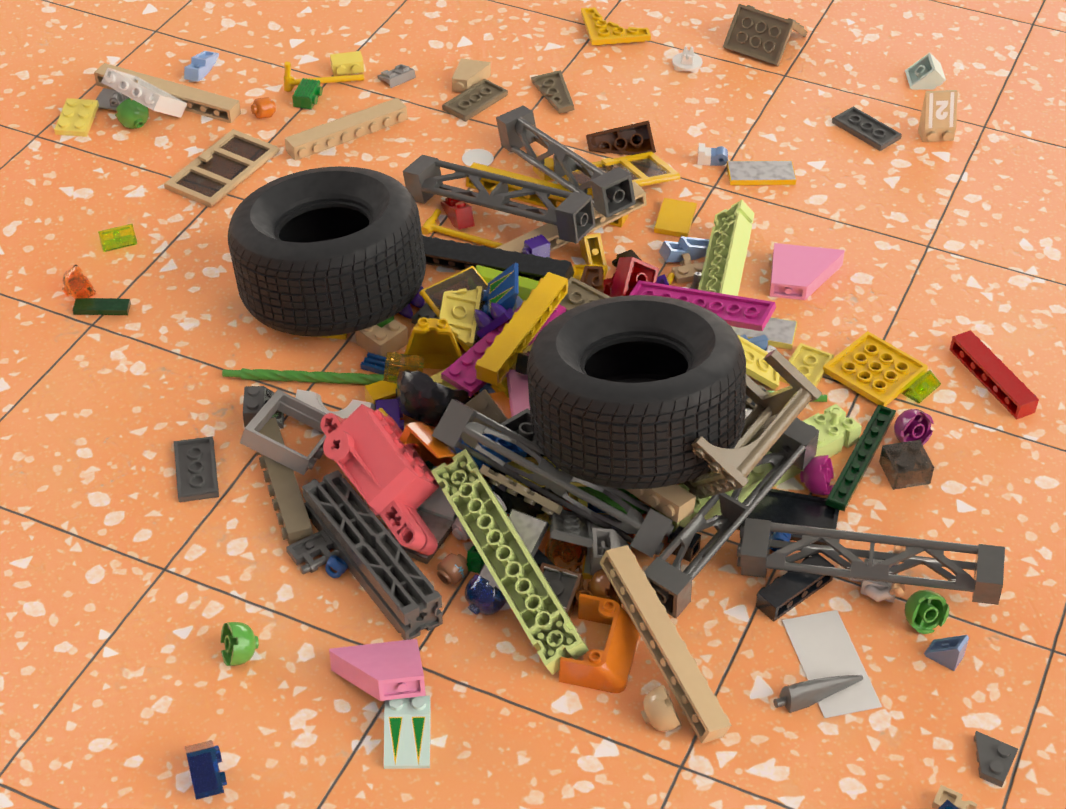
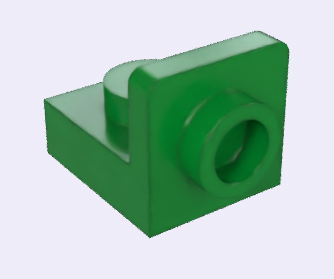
M473 545L468 550L466 559L468 563L466 565L468 571L479 574L484 561Z

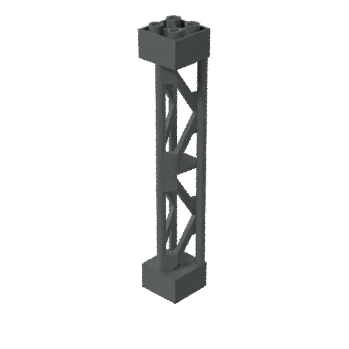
M524 105L496 117L502 147L510 152H514L572 193L578 192L587 195V188L592 186L593 207L606 218L636 204L632 176L629 172L621 167L607 173L538 129L535 124L533 111ZM536 141L548 150L537 157L530 144ZM525 147L527 153L522 151L520 148ZM553 154L554 172L544 166V159ZM578 169L589 176L591 180L579 186L572 172ZM567 175L568 181L562 178V176Z
M423 154L402 171L405 187L415 202L425 204L434 195H439L556 225L559 239L575 244L596 226L591 195L578 192L572 193L442 161ZM440 167L454 170L455 172L441 175ZM469 177L479 193L443 184V181ZM481 178L499 182L490 195L481 184ZM508 184L523 188L522 190L509 192ZM536 194L548 210L510 201V198ZM551 194L567 199L555 208L548 197Z
M452 399L432 434L433 437L453 448L466 449L470 455L604 529H613L625 541L631 543L630 546L653 558L654 554H660L664 543L661 541L664 536L669 537L674 528V525L671 524L673 520L617 488L592 484L567 474L557 466L555 468L552 463L535 452L537 451L544 455L537 444L458 400ZM476 417L477 419L485 422L486 424L496 428L499 431L484 426L480 423L473 422V420ZM482 434H491L517 445L535 458L539 465L532 463ZM462 440L464 441V443H466V444L469 445L470 447L474 448L475 450H473V449L467 447L466 445L462 444V443H461ZM479 443L530 470L534 474H528L505 463L484 450ZM531 481H533V482H535V483H537V484H539V485H546V486H545V489H543V488H541L540 486H538V485L532 483ZM570 482H578L604 493L622 506L627 514L570 484ZM551 489L552 492H554L555 494L559 495V496L562 497L563 499H561V498H559L558 496H556V495L550 493L549 490ZM566 491L622 522H615L590 510L571 498ZM622 499L648 512L645 519L639 511L634 509L632 506L627 504ZM614 527H616V528H618V529H620V530H622V531H624V532H626V533H628V534H636V535H635V537H634V539H633L632 537H630V536L624 534L623 532H621V531L615 529Z
M796 417L769 450L771 453L765 455L756 465L770 463L773 468L743 503L738 501L742 488L735 489L731 496L725 492L713 495L659 557L657 556L644 571L646 577L655 589L657 597L666 608L668 614L677 618L691 602L692 580L791 465L804 470L816 456L819 437L818 429ZM720 500L722 515L706 520L704 516ZM714 526L717 533L682 572L681 561L695 533ZM681 543V548L673 564L667 563L666 559Z
M746 518L745 526L740 527L741 539L737 548V567H741V575L766 578L768 568L973 592L972 602L999 604L1004 580V546L971 545L773 523L769 520ZM771 531L802 535V539L797 542L772 540ZM840 539L870 542V551L845 548L839 543ZM818 540H822L829 546L816 545L812 543ZM875 543L906 546V549L896 554L874 551ZM770 547L780 548L779 550L769 555ZM797 550L800 551V552H798V553H795V554H792V555L788 556L789 554H791V553H793V552H795V551H797ZM925 551L932 557H923L915 555ZM944 551L976 554L975 562L950 560L944 556ZM816 553H822L845 569L793 562ZM860 558H868V565ZM873 559L884 560L873 566ZM921 564L929 567L948 581L894 574ZM942 567L948 568L950 571L954 573V575ZM963 569L974 570V577H972Z

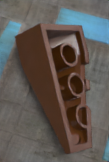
M649 120L586 135L588 149L592 152L624 155L656 152Z

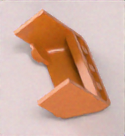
M580 593L578 619L611 625L604 651L597 649L589 650L585 653L583 661L565 657L560 658L559 682L610 693H621L627 686L640 634L629 614L618 602Z

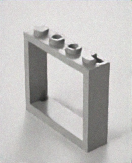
M278 389L244 428L240 443L304 475L308 469L312 470L317 459L322 457L324 453L323 444L326 438L325 434L306 457L259 433V431L278 410L324 433L320 427V422L326 413Z

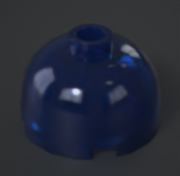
M477 574L470 579L465 588V599L470 604L468 609L476 615L479 613L493 615L503 608L507 600L496 586L493 588L488 584L489 581Z

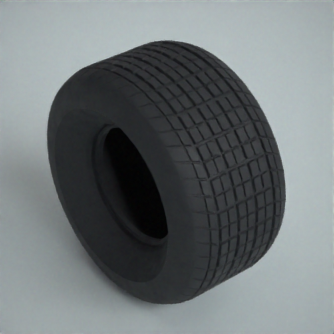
M348 166L321 167L299 171L275 179L252 192L239 204L231 217L228 228V246L237 288L243 304L259 322L283 333L311 337L335 336L377 325L400 312L414 299L421 288L425 276L426 259L419 210L414 198L398 180L371 169Z
M630 295L600 299L577 306L553 319L541 330L531 347L527 363L530 420L534 438L544 455L555 466L580 480L621 489H651L683 483L711 470L709 463L704 458L701 459L693 452L694 449L691 444L696 438L702 436L714 446L734 449L742 435L746 408L745 352L733 328L717 314L699 305L679 299L650 295Z

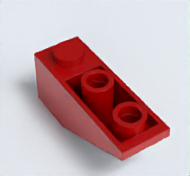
M445 198V201H441V206L453 227L460 230L475 226L471 205L451 198Z

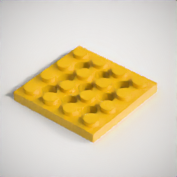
M867 331L823 366L825 374L875 404L885 407L925 374L928 370V365Z

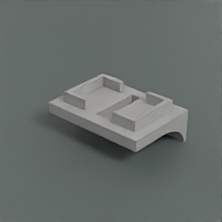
M400 64L395 66V69L381 72L377 77L380 80L386 81L390 88H393L416 78L413 68Z

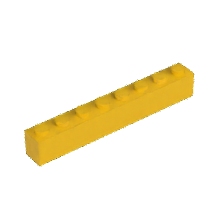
M548 272L544 278L539 280L537 287L532 289L527 300L522 302L520 309L514 312L512 319L509 323L505 324L500 335H497L493 344L487 347L483 357L477 360L475 364L477 379L495 386L499 385L517 361L518 353H523L568 293L567 278Z

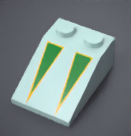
M430 695L385 700L384 769L430 768Z

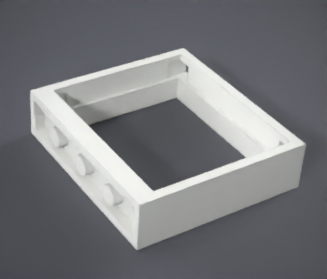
M107 68L101 83L153 111L181 118L187 105L186 102L137 76Z

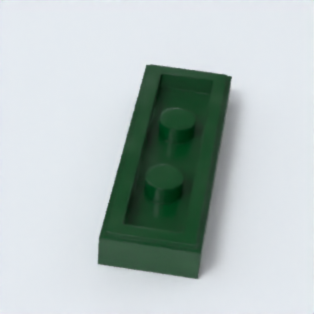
M76 298L73 306V315H128L131 301L130 299Z

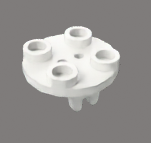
M685 46L683 52L673 57L672 64L675 71L697 73L703 61L699 55L694 53L693 47H690V50H688L687 46Z

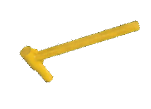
M286 61L284 63L285 75L283 76L284 91L290 92L295 85H299L302 79H294L291 75V63ZM364 74L310 79L319 80L320 84L363 81Z
M436 209L421 227L422 234L424 235L434 231L491 248L503 245V243L438 226L436 220L442 213L440 209Z

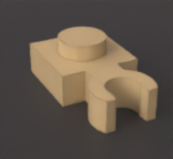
M941 785L932 803V808L976 809L977 804L970 800L963 801V794Z

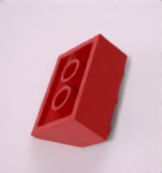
M634 257L619 258L609 297L629 296L639 280L656 283L660 268Z

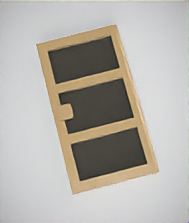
M232 129L166 181L164 187L166 190L211 208L276 155L280 149L275 145Z

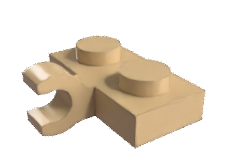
M689 253L682 254V266L672 267L671 273L675 274L674 279L676 283L692 282L695 272L702 274L704 262L692 264Z

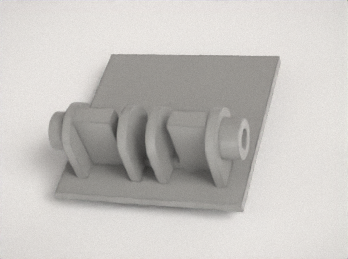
M103 88L96 98L99 103V109L117 111L116 109L120 103L129 99V97L116 90Z

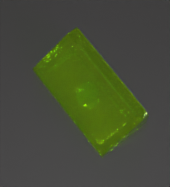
M133 224L98 231L103 252L137 244Z
M928 370L906 388L902 394L919 404L937 389L941 382L931 370Z

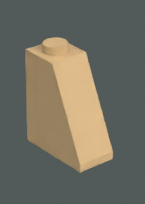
M461 58L452 77V92L462 93L483 79L490 78L491 62Z

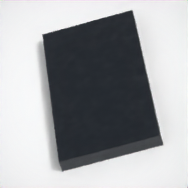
M771 489L747 518L769 520L773 523L836 529L839 510L825 505L827 498ZM745 520L736 530H740L741 526H745ZM791 534L790 540L799 541L802 539V535ZM818 540L812 543L816 545L829 546L822 540Z

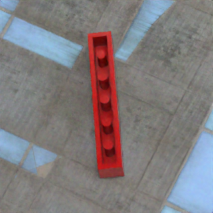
M971 330L952 336L949 350L1016 420L1036 412L1039 401L1037 396Z

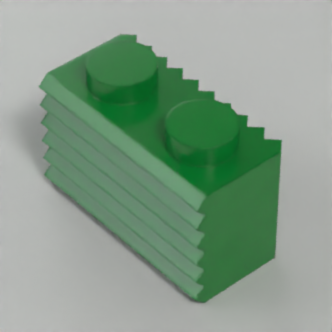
M302 78L292 95L293 107L312 110L313 106L318 102V97L323 92L320 81Z

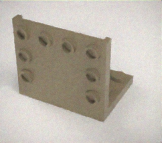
M738 4L723 48L779 66L792 30L803 37H806L808 32L804 29V26L794 19H785L760 11L751 5Z

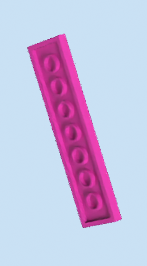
M640 280L630 293V295L662 296L687 301L717 314L730 326L756 331L764 330L776 309V303L772 301Z
M560 304L556 307L528 346L535 341L538 334L549 322L566 312L565 307ZM521 305L513 312H517L520 309ZM512 317L485 335L441 373V379L457 389L469 392L470 397L479 391L487 382L477 379L475 364L478 359L483 357L487 347L493 344L495 337L500 335L505 324L509 323Z

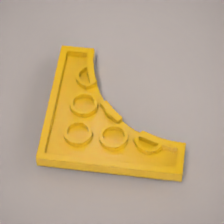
M596 7L581 8V16L591 45L600 46L604 44L614 45L616 43L651 41L648 27H628V29L619 27V24L603 20V16L599 14Z

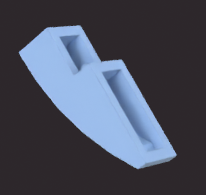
M203 51L191 57V64L184 67V79L197 82L202 80L216 63L219 53Z
M681 236L679 242L664 241L659 253L665 262L683 261L681 255L689 253L691 260H696L706 256L709 239Z

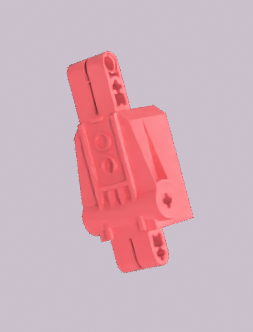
M363 404L347 419H343L333 413L324 415L320 422V427L326 435L323 444L325 455L329 459L336 461L363 496L376 516L382 517L399 544L426 556L434 554L438 547L437 539L416 509L439 488V484L412 444L404 445L399 440L403 432L395 420L389 415L384 416L379 410L376 409L374 411Z

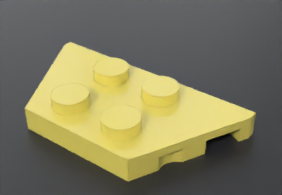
M477 286L474 290L464 288L457 291H445L442 297L439 319H446L455 338L468 347H472L474 343L477 324L474 310H479L482 286Z

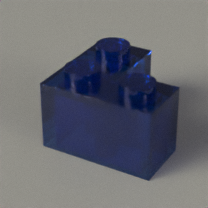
M212 740L185 746L196 800L224 793L223 786L227 785L225 772H220L218 763L222 762L219 746H214Z

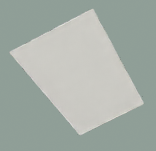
M837 610L782 620L808 680L845 675L863 676V680L818 702L824 718L882 707Z

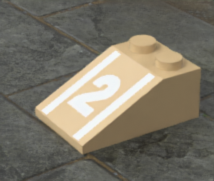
M957 89L925 91L918 126V134L922 142L954 141L957 128Z

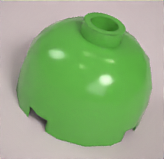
M130 98L120 103L116 109L117 114L115 113L118 121L129 129L141 128L149 118L148 107Z
M919 590L908 598L904 612L906 620L917 632L929 634L935 631L933 628H936L938 625L941 627L945 623L949 615V605L939 593L932 590Z
M227 622L223 624L221 643H224L225 650H221L226 666L245 664L253 657L255 649H258V636L254 635V631L249 625L242 622Z

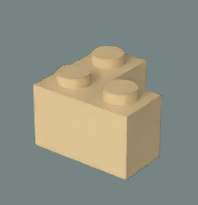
M396 319L382 328L374 325L356 331V344L369 353L388 358L408 344V327Z

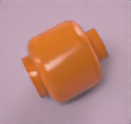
M269 97L256 98L251 105V112L258 119L270 118L276 112L275 102Z

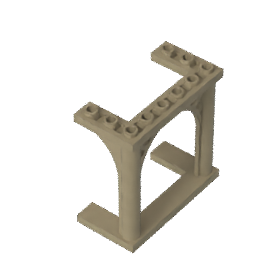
M777 349L769 352L763 359L790 386L767 394L746 374V395L757 406L745 419L742 435L735 448L725 449L714 446L702 436L696 438L691 444L694 454L701 459L704 458L709 463V468L711 469L697 478L680 483L685 484L689 488V492L695 495L696 498L702 499L744 487L749 481L746 477L809 402L817 400L822 394ZM776 415L759 437L745 446L770 416Z

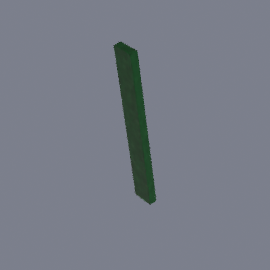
M881 405L877 406L826 499L825 505L845 512L896 415V410Z

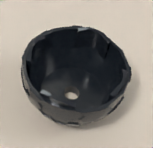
M401 370L398 374L396 398L402 413L430 426L437 427L452 399L458 400L463 404L471 400L469 392L463 389L453 390L434 382L430 376L423 372Z

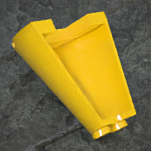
M425 317L418 319L417 324L412 330L397 376L401 370L413 372L417 371V368L446 369L462 356V352L446 319H427Z

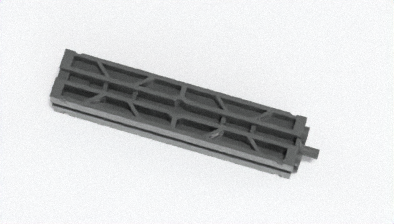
M338 470L325 475L320 483L317 479H313L308 484L302 486L303 498L306 500L304 504L312 524L318 531L323 530L333 542V550L339 551V558L347 563L349 571L396 631L401 633V637L404 640L420 636V631L425 628L429 631L443 624L442 612L440 611V608H442V596L440 593L434 590V586L347 480L342 478V474Z

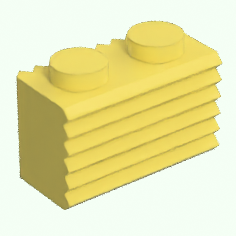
M361 51L330 54L331 68L334 76L364 72Z

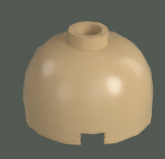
M661 685L648 692L643 701L644 710L641 711L645 723H651L654 729L658 731H670L682 726L665 686Z

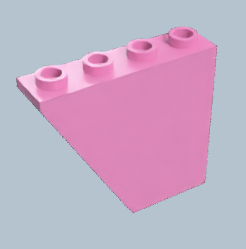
M774 243L769 297L806 300L842 266L845 250Z
M417 639L329 649L331 671L379 701L426 696L424 673Z

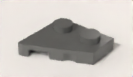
M976 731L974 742H976L977 747L976 757L979 763V777L1002 787L1016 757L1018 748Z

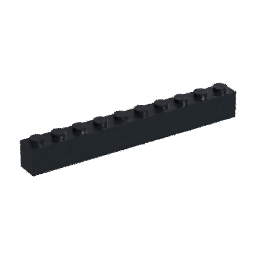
M422 235L425 259L428 265L460 271L471 266L476 268L477 265L505 271L514 263H518V276L536 281L544 278L548 272L568 280L574 275L572 264L567 260H557L550 257H540L517 251H506L500 248L495 249Z

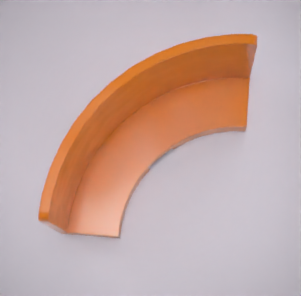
M421 422L406 424L399 440L404 445L415 443L416 451L424 462L430 461L437 467L444 462L447 465L454 462L452 457L457 454L446 443L433 437L434 431L428 425L425 426Z

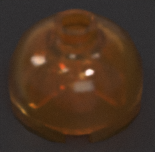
M77 264L71 266L64 273L62 280L64 287H62V290L67 297L71 295L74 299L91 298L96 294V291L87 276L81 273L83 271Z
M549 538L545 545V556L556 567L567 570L571 568V571H575L583 564L581 561L584 556H587V547Z

